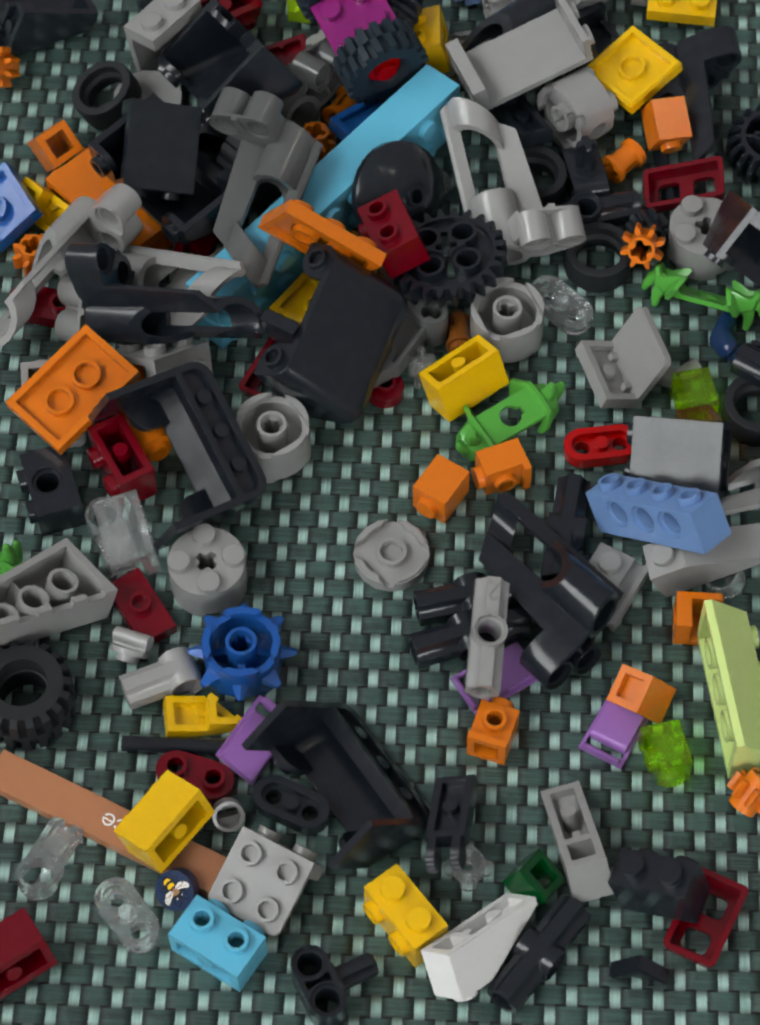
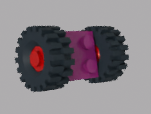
M295 0L306 19H309L314 24L318 22L336 54V57L333 59L335 65L333 68L351 100L354 99L358 104L364 101L365 105H372L374 100H377L378 104L385 102L386 97L392 96L426 65L425 62H428L427 52L413 28L406 20L403 22L401 18H396L387 0Z

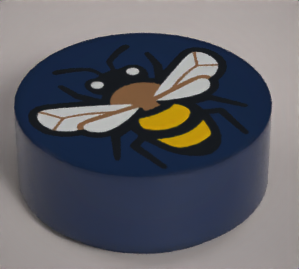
M175 867L159 877L156 883V895L159 902L165 908L172 911H181L189 906L196 895H199V883L191 871L186 868Z

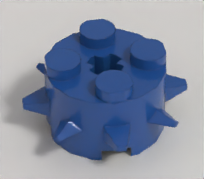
M242 603L239 607L225 609L223 615L218 618L211 615L203 618L206 626L201 639L202 644L188 648V654L204 659L206 672L200 681V685L203 688L212 686L219 694L236 697L237 701H243L246 697L258 696L259 694L265 695L273 688L278 689L282 686L279 677L283 659L297 655V649L281 644L279 630L284 622L282 616L267 618L263 616L261 610L249 607L247 603Z

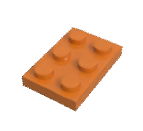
M290 199L263 215L258 226L261 230L305 255L311 243L332 246L369 271L380 268L387 255L376 248V243L371 239L355 236L345 230L344 224L332 218L322 217L313 211L314 209L310 204L302 200Z
M85 324L5 403L14 414L59 455H62L94 423L90 422L88 415L105 394L135 383L141 375L131 363Z

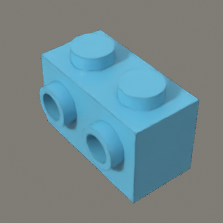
M199 895L195 896L168 933L171 950L238 992L242 990L268 953L265 933L257 924L246 919L241 922L231 916L229 909L218 900L211 898L207 901Z

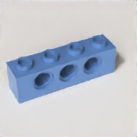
M618 473L604 475L598 480V484L585 493L599 531L603 533L706 554L732 534L718 493L672 485L671 483L645 480L644 478H634L619 475Z

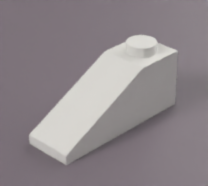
M506 893L420 950L435 996L454 999L456 1002L468 1001L477 996L478 990L493 981L538 905L536 897Z

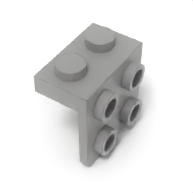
M153 0L123 26L137 72L155 70L159 67L160 62L157 58L161 55V50L171 44L185 29L186 25L202 10L200 0Z
M637 307L612 341L581 340L575 348V352L600 408H637L671 365L669 352L647 307Z
M189 337L177 342L164 344L119 343V348L115 349L129 363L145 366L147 378L188 362L202 363L213 374L209 341L196 340L193 337Z
M261 824L257 831L243 826L208 894V900L211 898L218 900L229 909L230 914L243 921L245 919L257 924L265 933L277 936L282 933L308 879L318 881L325 866L315 861L318 854L298 843H295L293 849L279 843L282 835Z

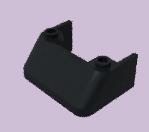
M731 190L722 201L703 242V245L708 249L704 255L720 268L725 263L731 267L733 266L760 287V211Z
M188 362L106 393L88 415L92 423L124 411L131 425L140 431L151 432L163 427L196 493L188 495L180 503L178 508L180 521L172 524L153 544L156 551L174 544L179 537L193 530L199 524L205 523L214 526L254 502L266 489V477L212 372L202 363Z
M281 700L241 744L246 751H270L273 755V762L280 771L285 774L305 775L316 791L327 799L330 810L346 831L338 840L340 850L327 863L331 870L368 868L421 835L427 828L429 808L361 717L346 704L340 702Z

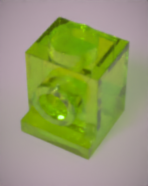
M709 367L672 373L669 394L671 400L674 399L677 415H683L684 419L714 421V416L717 420L720 403Z
M677 719L640 727L638 748L640 752L643 751L646 769L648 773L654 772L658 786L662 785L665 788H671L688 780L693 761L680 720Z

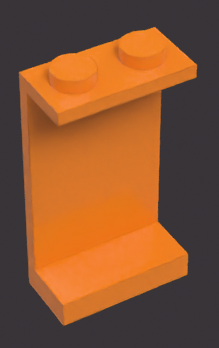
M89 147L84 148L76 157L62 167L54 169L45 178L47 189L66 200L69 204L81 196H87L97 201L105 191L115 184L107 176L102 178L94 171L90 164L92 156ZM139 208L135 212L143 224V230L130 245L166 250L173 245L163 234L161 226L144 210Z

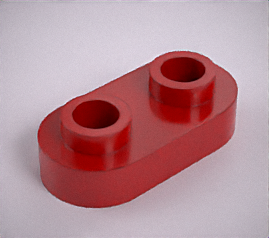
M613 424L572 430L564 440L563 454L566 461L577 468L626 463L627 460H631L632 446L627 442L628 425ZM614 446H623L625 449L616 450ZM578 450H585V451H587L588 453H586V454H581V453H578V452H576V451H578Z

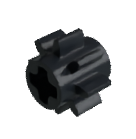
M650 207L649 210L641 209L634 212L628 219V222L625 223V227L632 234L635 232L637 222H640L642 228L649 229L655 224L657 236L666 237L667 240L668 233L665 228L669 226V221L663 213L658 214L653 207ZM639 240L636 247L642 246L644 251H648L650 245L644 246L642 240Z

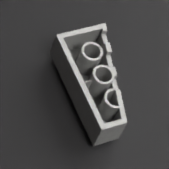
M65 538L0 576V646L4 650L10 647L9 642L18 641V645H21L26 640L34 641L108 618L118 589L68 538Z

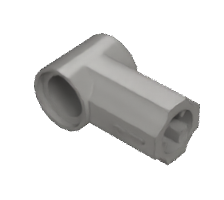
M188 647L172 648L159 657L158 662L119 676L120 684L131 710L163 699L165 696H193L203 688L200 685L202 676L193 655L188 654Z

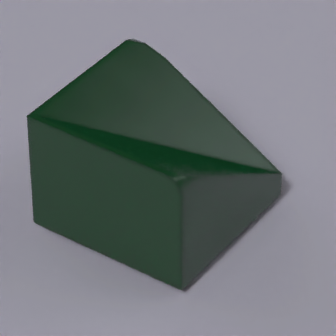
M539 848L525 857L502 883L511 893L536 897L538 903L536 908L547 902L564 883L566 878Z

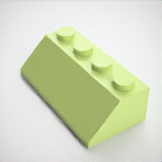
M710 599L703 602L696 636L728 779H731L737 770L741 772L742 769H745L749 772L753 766L760 768V661H758L756 649L759 648V636L756 626H750L746 611Z

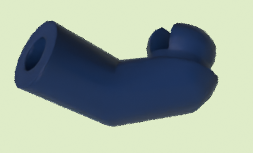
M722 312L712 330L709 341L712 348L721 358H726L727 361L732 363L738 350L741 348V345L737 344V339L732 334L737 318L732 317L729 312Z

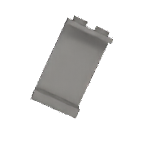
M555 0L556 9L467 52L464 51L458 38L446 43L445 47L450 64L470 100L490 110L594 60L590 46L595 43L594 37L588 25L584 24L581 26L577 20L580 16L573 0Z

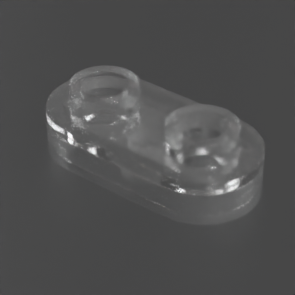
M545 275L537 278L532 283L542 298H553L552 300L543 299L545 306L544 317L561 331L570 335H580L590 329L593 321V308L591 304L560 278ZM571 318H576V319H578V320H577V321H573V320H570V319H571Z
M120 877L104 880L97 887L94 896L100 916L126 950L138 954L152 950L159 942L161 935L159 922L155 914L128 880ZM116 898L124 900L123 904L119 907L110 906V902ZM143 929L147 931L143 938L137 939L133 937V933L136 930Z

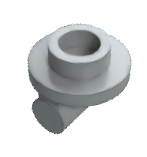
M116 626L112 634L113 642L110 649L117 652L116 659L131 664H139L140 658L148 659L149 651L154 644V637Z

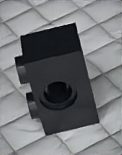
M50 446L20 454L23 469L16 471L21 492L29 491L31 500L25 502L30 523L38 522L42 536L85 525L83 505L67 452L65 451L62 455H59ZM47 489H55L51 492H43Z

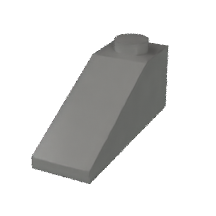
M760 523L731 526L732 534L706 554L654 543L642 546L651 582L667 598L675 595L677 591H686L760 565Z
M580 781L540 791L572 897L580 903L614 894L608 884L611 875L607 858Z

